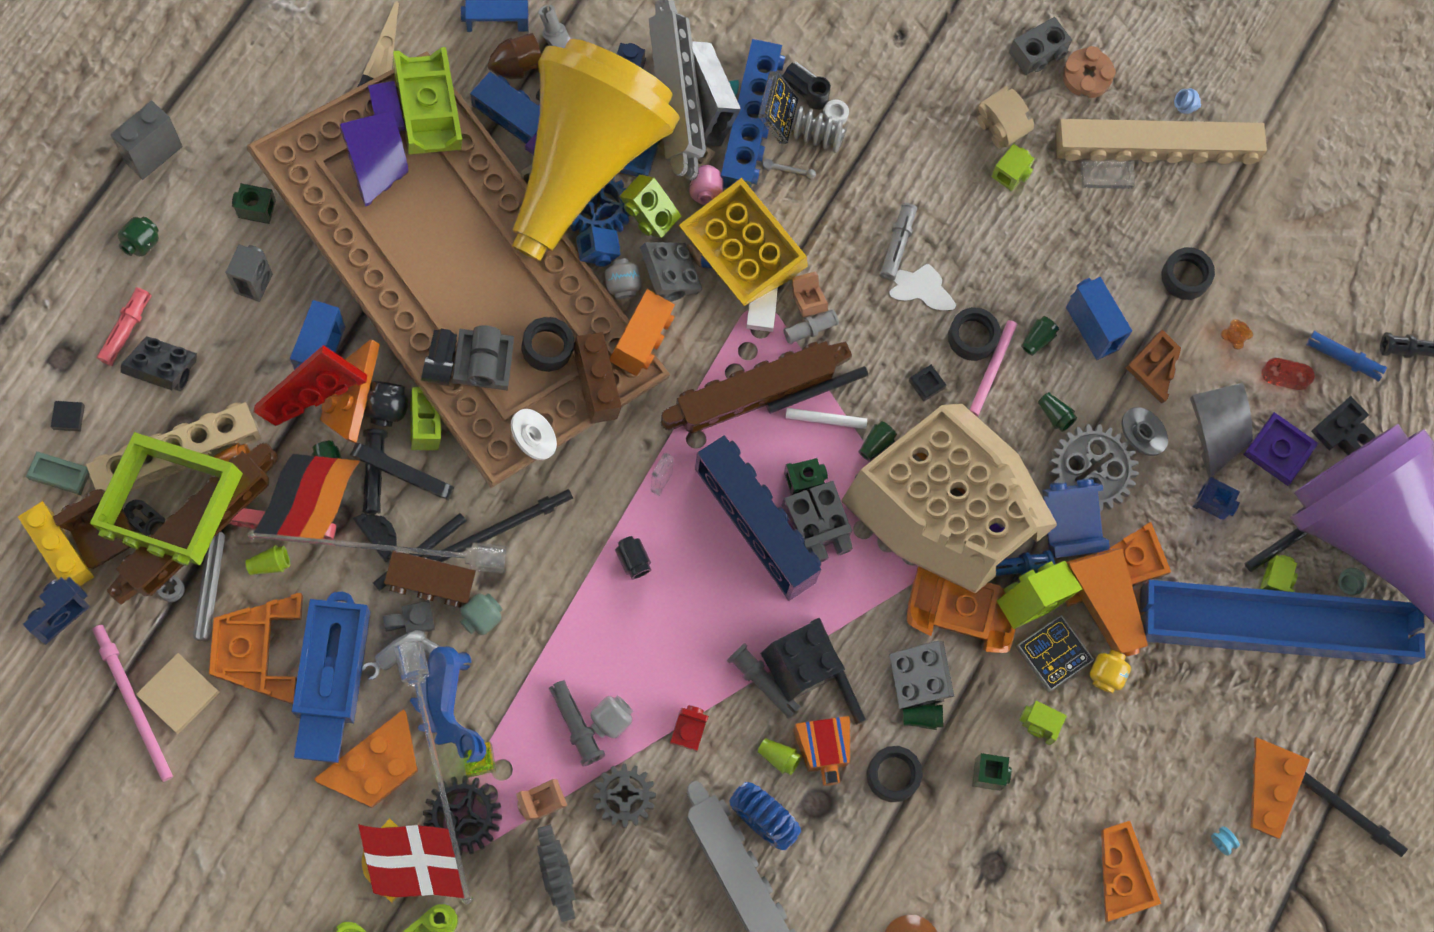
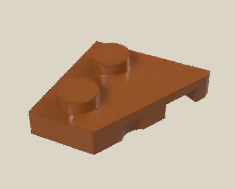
M1161 330L1125 367L1161 404L1166 402L1169 397L1168 389L1170 381L1174 378L1175 363L1179 359L1181 347L1164 330Z

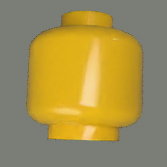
M1110 650L1109 654L1099 653L1090 671V678L1094 681L1092 685L1112 694L1114 690H1122L1131 671V666L1125 662L1126 656L1114 650Z

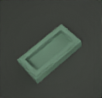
M36 452L26 477L29 480L81 496L90 474L86 466Z

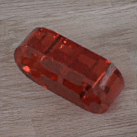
M1282 358L1270 359L1261 370L1262 377L1266 382L1294 390L1306 389L1315 379V373L1310 366ZM1273 366L1277 367L1276 370L1280 372L1277 376L1274 375L1273 370H1270ZM1299 372L1302 373L1303 378H1306L1303 382L1300 381V377L1296 376Z

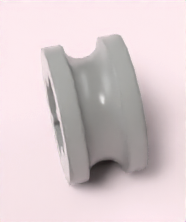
M173 575L157 592L165 601L175 602L183 596L185 587L183 582ZM171 582L172 585L175 582L177 583L173 594H170L168 591L164 594L167 590L165 586L167 583Z

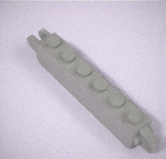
M657 0L655 2V15L649 18V34L651 37L655 76L672 92L673 96L669 105L680 117L673 133L663 138L664 154L666 160L672 163V171H674L675 175L680 177L684 175L686 179L692 181L699 174L698 159L703 157L706 146L689 18L677 13L674 0Z
M691 781V784L687 786L686 792L692 805L688 813L687 822L746 932H795L794 929L789 930L786 926L784 919L787 918V915L781 904L773 902L770 896L773 890L765 876L760 878L756 870L759 864L751 850L746 852L741 842L745 839L738 825L732 826L727 816L731 815L725 801L723 799L719 801L716 795L710 797L701 782Z

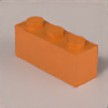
M647 289L613 350L610 362L636 377L642 368L647 370L654 358V355L651 354L652 349L657 350L665 337L660 334L662 329L668 330L675 317L671 315L675 304Z

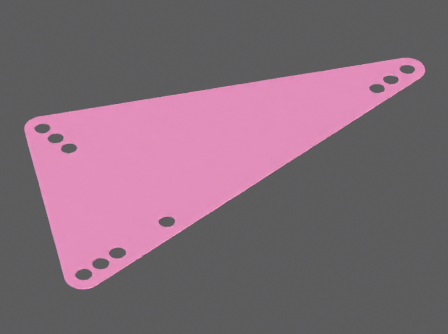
M747 310L737 321L697 390L705 388L704 386L710 381H723L727 379L725 370L731 364L740 365L746 372L754 369V366L762 361H769L770 363L778 360L779 356L786 352L793 351L796 353L802 349L797 342L793 344L787 342L783 331L787 327L777 313H775L773 332H770L767 337L762 339L754 337L751 330L746 329ZM749 342L756 346L758 352L754 359L744 360L739 356L738 348L742 343ZM830 391L771 414L768 412L767 407L764 406L704 429L701 432L706 437V443L698 449L691 448L687 444L686 436L689 432L686 431L684 426L672 431L488 742L485 757L475 764L468 776V785H472L473 780L479 778L480 784L478 788L487 783L494 786L498 791L496 802L501 804V808L493 811V813L501 814L502 820L492 822L500 827L499 832L489 830L488 833L493 836V841L526 822L524 816L518 810L516 793L528 791L551 779H557L565 798L601 776L603 772L609 771L612 766H617L674 731L681 708L687 709V706L691 705L701 708L705 712L751 684L753 681L745 680L743 678L744 674L735 664L726 661L744 643L747 645V650L758 661L762 660L765 667L763 669L768 673L770 670L760 653L772 642L810 624L811 621L817 618L821 619L829 636L913 584L918 565L906 564L893 551H882L877 543L878 537L874 533L868 539L858 538L854 534L853 527L860 519L842 503V498L859 471L870 463L858 452L864 441L855 428L785 418L787 408L846 416ZM724 435L729 442L733 440L741 451L739 456L745 464L749 462L757 474L755 478L761 486L764 484L768 487L773 496L771 500L777 508H783L782 502L784 498L791 496L784 475L786 464H795L817 458L819 465L824 464L827 470L828 479L824 480V482L834 481L848 523L852 529L850 538L853 549L851 552L838 556L833 543L824 546L829 558L821 562L820 568L822 570L817 582L790 601L785 597L695 470L697 452ZM811 471L803 473L806 477L813 476ZM790 520L787 521L788 524H789V525L791 526V528L793 529ZM629 536H633L634 539L640 538L651 561L650 567L652 569L648 574L634 580L631 579L630 575H626L615 552V549L619 546L618 542ZM559 681H566L568 689L587 727H591L594 723L590 716L592 710L607 696L615 698L618 695L633 710L631 713L632 723L617 738L613 739L607 735L602 738L595 732L593 737L599 749L604 751L605 756L591 765L582 766L580 762L582 758L577 747L570 742V730L549 690L550 686ZM507 760L511 763L513 772L507 780L500 781L493 777L491 768L496 761ZM458 793L452 805L459 804L467 793ZM475 796L472 811L481 818L486 819V806L480 804L477 796ZM467 807L462 813L454 812L455 816L459 819L457 821L458 824L464 816L468 815L466 812L468 810ZM446 815L443 822V828L450 829V833L453 823L451 817ZM461 834V835H459L458 838L462 839V838H468V837H471V836H465V835ZM485 837L481 840L484 846L491 843ZM477 843L472 845L474 851L480 850ZM467 846L463 847L464 852H468Z

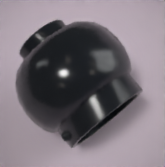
M371 380L364 415L371 418V424L392 427L393 422H398L404 418L408 409V399L404 395L406 386Z

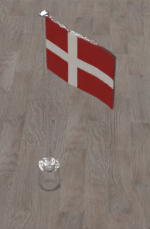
M422 641L406 642L395 646L394 652L401 682H408V686H415L448 829L420 825L378 828L358 824L373 893L381 896L411 897L439 895L464 898L462 902L470 904L473 901V896L470 897L420 686V684L426 682L425 678L430 675Z

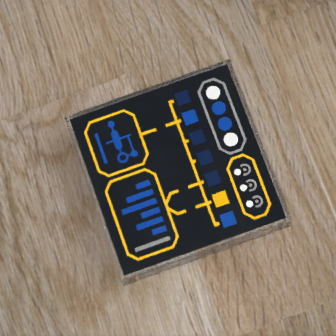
M770 71L758 117L780 144H787L799 98L778 71Z

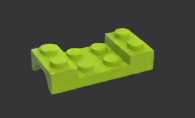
M446 47L439 48L430 56L407 57L400 51H393V67L396 85H398L408 154L461 150L462 134Z

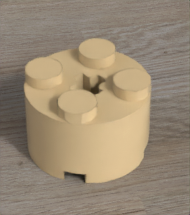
M1008 86L980 102L978 106L980 115L977 117V121L983 130L987 128L993 134L992 141L998 149L1008 147L1034 130L1033 119L1028 120L1025 114L1029 111L1027 105L1015 90L1010 89L1007 91Z

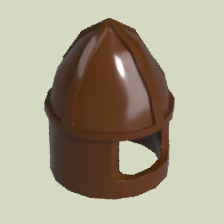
M530 33L514 39L508 38L500 43L490 55L487 65L488 69L497 76L500 75L507 79H523L524 72L531 69L539 72L538 61L541 57V51L534 34Z

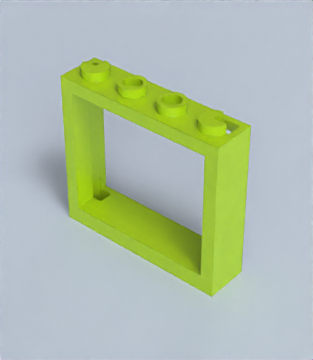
M134 432L90 524L100 531L99 536L107 540L114 541L115 538L123 540V544L134 549L143 546L148 548L147 551L155 556L163 558L164 554L173 556L172 560L188 566L189 562L201 565L243 473L231 462ZM147 455L220 478L187 549L114 525Z

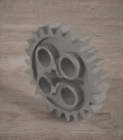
M1090 424L1085 426L1084 432L1078 426L1074 430L1075 436L1067 432L1065 434L1067 441L1060 439L1057 442L1061 449L1055 448L1052 451V454L1057 458L1049 461L1050 465L1056 467L1049 472V475L1057 476L1058 478L1052 484L1066 483L1067 486L1077 485L1075 478L1083 474L1106 455L1112 454L1113 457L1084 479H1093L1094 483L1103 485V491H1098L1100 512L1103 510V504L1108 510L1113 508V501L1118 505L1123 502L1121 495L1128 497L1131 494L1126 487L1133 488L1136 485L1130 478L1139 475V472L1132 470L1133 467L1139 464L1138 461L1130 460V457L1136 453L1135 450L1127 451L1126 447L1129 445V442L1121 443L1119 441L1122 434L1119 433L1115 437L1111 436V427L1104 433L1100 424L1096 427L1095 431L1092 430ZM1090 445H1098L1101 448L1102 454H1093L1090 450ZM1074 459L1078 461L1081 467L1080 471L1072 470L1069 466V460ZM1108 465H1112L1117 468L1118 477H1113L1108 474Z

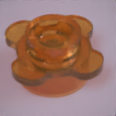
M1238 319L1232 320L1228 329H1224L1221 332V337L1231 342L1233 348L1237 350L1242 349L1244 342L1253 336V332L1249 329L1248 325Z

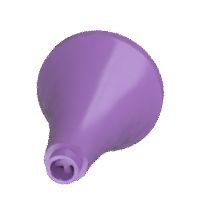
M1397 424L1295 491L1294 494L1304 507L1290 518L1299 531L1314 535L1349 554L1397 588L1434 624V441L1425 429L1407 437L1399 424Z

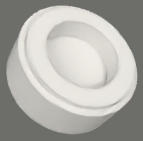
M831 100L825 104L823 109L824 121L829 116H832V125H835L839 120H842L843 125L848 119L849 108L843 101Z

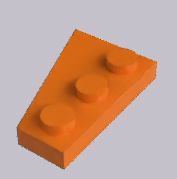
M1255 737L1251 828L1280 839L1310 759Z
M1131 821L1101 830L1105 923L1161 904Z

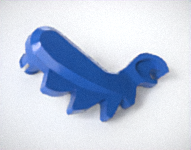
M450 646L437 647L430 653L427 669L414 673L415 684L423 696L411 698L410 702L416 711L428 719L426 723L419 725L418 729L423 732L437 733L434 740L435 744L454 743L460 758H468V751L472 750L467 763L481 761L486 754L484 740L477 732L461 726L454 716L459 670L464 671L470 668V665H464V663H471V657L466 652L458 653Z

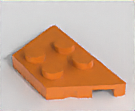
M373 340L366 342L345 359L368 375L367 382L360 386L355 384L349 387L347 392L339 396L334 394L326 398L325 403L322 404L320 421L353 443L358 440L380 344Z
M404 709L342 756L339 759V763H333L314 778L315 781L370 808L377 805L418 772L406 711Z

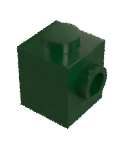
M979 754L975 758L972 787L997 791L1005 788L1010 783L1012 768L1009 767L1010 757Z

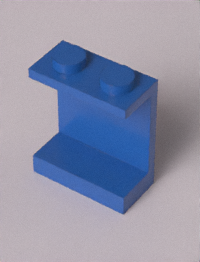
M465 0V6H461V22H466L467 32H472V22L518 21V32H529L528 0Z
M1093 479L1078 480L1077 485L1067 486L1066 483L1050 484V489L1042 490L1043 499L1057 523V526L1047 533L1048 547L1055 558L1102 552L1110 549L1109 540L1104 538L1102 533L1098 491H1103V485L1094 483Z

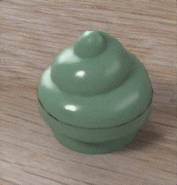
M1347 568L1340 574L1338 584L1344 593L1357 595L1365 590L1367 579L1361 570Z

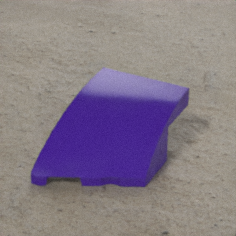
M392 111L340 124V131L349 152L348 157L365 207L372 204L373 199L383 191L386 192L394 181L400 180L409 170L400 133Z

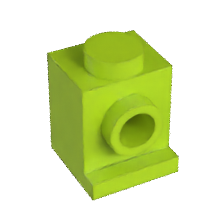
M1276 555L1267 564L1260 589L1295 592L1292 589L1298 577V573H1295L1297 566L1295 560L1285 555Z
M1035 701L1030 707L1027 705L1024 707L1019 721L1023 722L1022 726L1028 728L1027 732L1038 738H1043L1044 736L1047 738L1045 743L1051 745L1057 740L1067 715Z

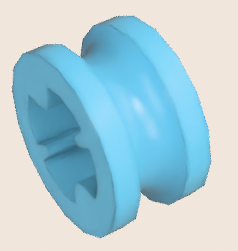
M1224 826L1219 828V833L1211 835L1215 846L1227 856L1232 853V848L1237 849L1240 847L1236 836Z

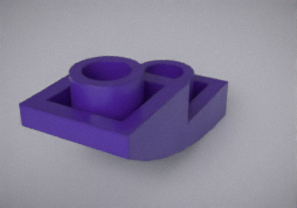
M395 81L368 85L374 115L392 111L398 130L404 131L405 127Z

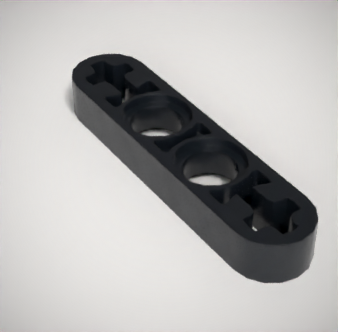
M355 442L350 453L351 457L442 499L449 500L453 493L454 487L363 444Z

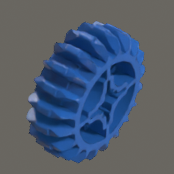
M614 177L582 210V213L588 214L591 220L579 214L571 224V230L573 232L579 230V234H581L591 226L616 230L621 233L623 225L629 224L628 216H631L624 209L625 204L619 197L626 189L623 188L624 182L622 180L615 182ZM604 192L611 195L617 202H613V199L607 198L604 195ZM598 199H600V207H597L595 213V204H598ZM610 217L606 220L600 221L602 218Z
M744 782L741 787L739 786L734 791L733 796L729 800L730 806L742 821L771 846L780 850H786L798 839V835L801 833L799 823L774 797H771L754 783Z

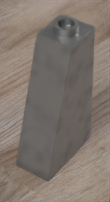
M692 41L705 145L721 146L741 108L712 44Z

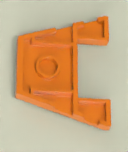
M302 593L292 594L291 597L281 600L275 599L254 608L248 607L214 617L209 674L215 678L293 704L297 678L267 676L271 621L302 620Z

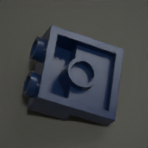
M70 576L66 580L62 577L58 580H53L44 587L43 593L39 595V598L46 605L33 610L23 625L32 635L46 645L90 608L84 600L88 595Z

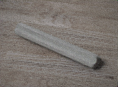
M219 532L212 539L205 554L193 638L198 641H208L210 639L225 535L222 532Z

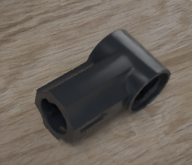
M792 62L786 68L782 75V79L786 84L806 98L809 107L816 110L823 109L825 104L829 102L830 82L824 77H816L798 62Z
M443 328L434 330L429 355L425 358L421 381L449 386L457 334Z

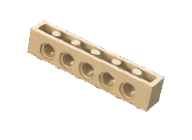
M246 402L230 404L224 411L216 414L208 413L193 423L179 424L172 431L165 434L159 433L149 436L209 456H214L237 443L249 445L262 440ZM227 424L233 425L231 431L227 433L221 432L223 426ZM207 435L202 443H194L197 436ZM128 445L123 446L119 452L111 455H100L94 458L93 462L86 464L96 490L103 489L106 491ZM153 457L150 463L142 465L130 491L186 470L188 467Z

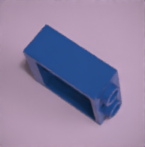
M312 300L290 357L294 370L323 345L334 353L337 352L346 328L339 307Z

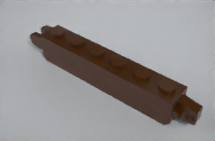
M826 341L819 344L818 342H812L801 351L796 353L789 351L782 354L778 360L770 363L769 361H762L755 365L752 370L746 372L739 370L723 381L713 380L708 382L704 386L705 388L697 391L690 389L681 393L677 398L676 405L663 410L661 426L668 431L684 426L686 431L693 434L764 407L769 402L832 379L836 367L849 361L852 358V353L846 342L828 345Z
M259 444L247 455L241 451L228 461L233 463L243 474L214 537L243 508H246L269 486V477L266 473L278 462V455L269 444ZM216 476L209 478L206 485L198 493L190 496L183 507L175 514L170 515L164 524L148 537L187 549L220 478ZM140 546L132 554L127 555L122 560L121 565L116 568L120 575L107 589V592L121 605L138 592L143 596H152L184 565L172 560L173 556L164 554L163 558L149 553L147 551L148 548Z

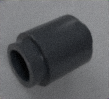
M629 536L618 542L619 546L615 549V552L626 575H630L632 580L638 579L652 570L650 567L651 561L640 538L634 539L633 536Z

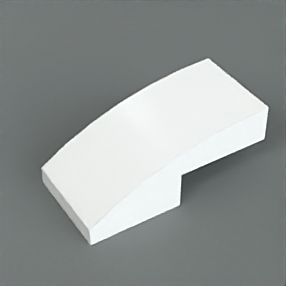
M778 287L749 303L746 329L773 332Z

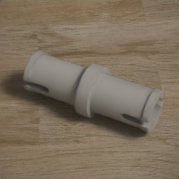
M830 309L815 317H805L803 322L784 328L783 331L787 342L793 344L808 336H818V332L839 325V320L835 311Z

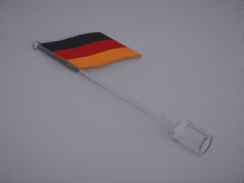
M292 454L279 475L269 507L255 531L250 530L248 532V538L252 541L254 538L465 558V564H469L472 570L504 573L505 545L473 542L472 548L467 547L466 553L323 539L338 513L347 483L355 468L361 462L359 460Z

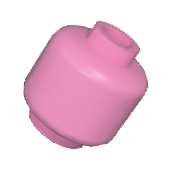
M711 165L700 166L696 179L689 182L690 197L702 205H706L723 192L724 181L721 178V172Z

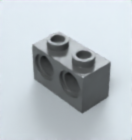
M1053 17L1015 38L1009 53L1025 75L1033 71H1041L1054 59L1058 61L1065 57L1069 52L1068 48L1072 39L1056 17Z
M240 244L225 272L236 294L258 302L261 301L273 275L266 256L260 248L253 245L246 247Z

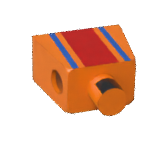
M844 716L796 723L793 728L807 771L821 770L823 786L839 784L838 768L845 767L850 763V717Z

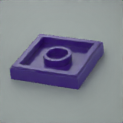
M1274 412L1243 455L1289 486L1319 443Z

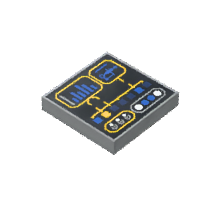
M1062 615L1016 646L1048 692L1094 661V658Z

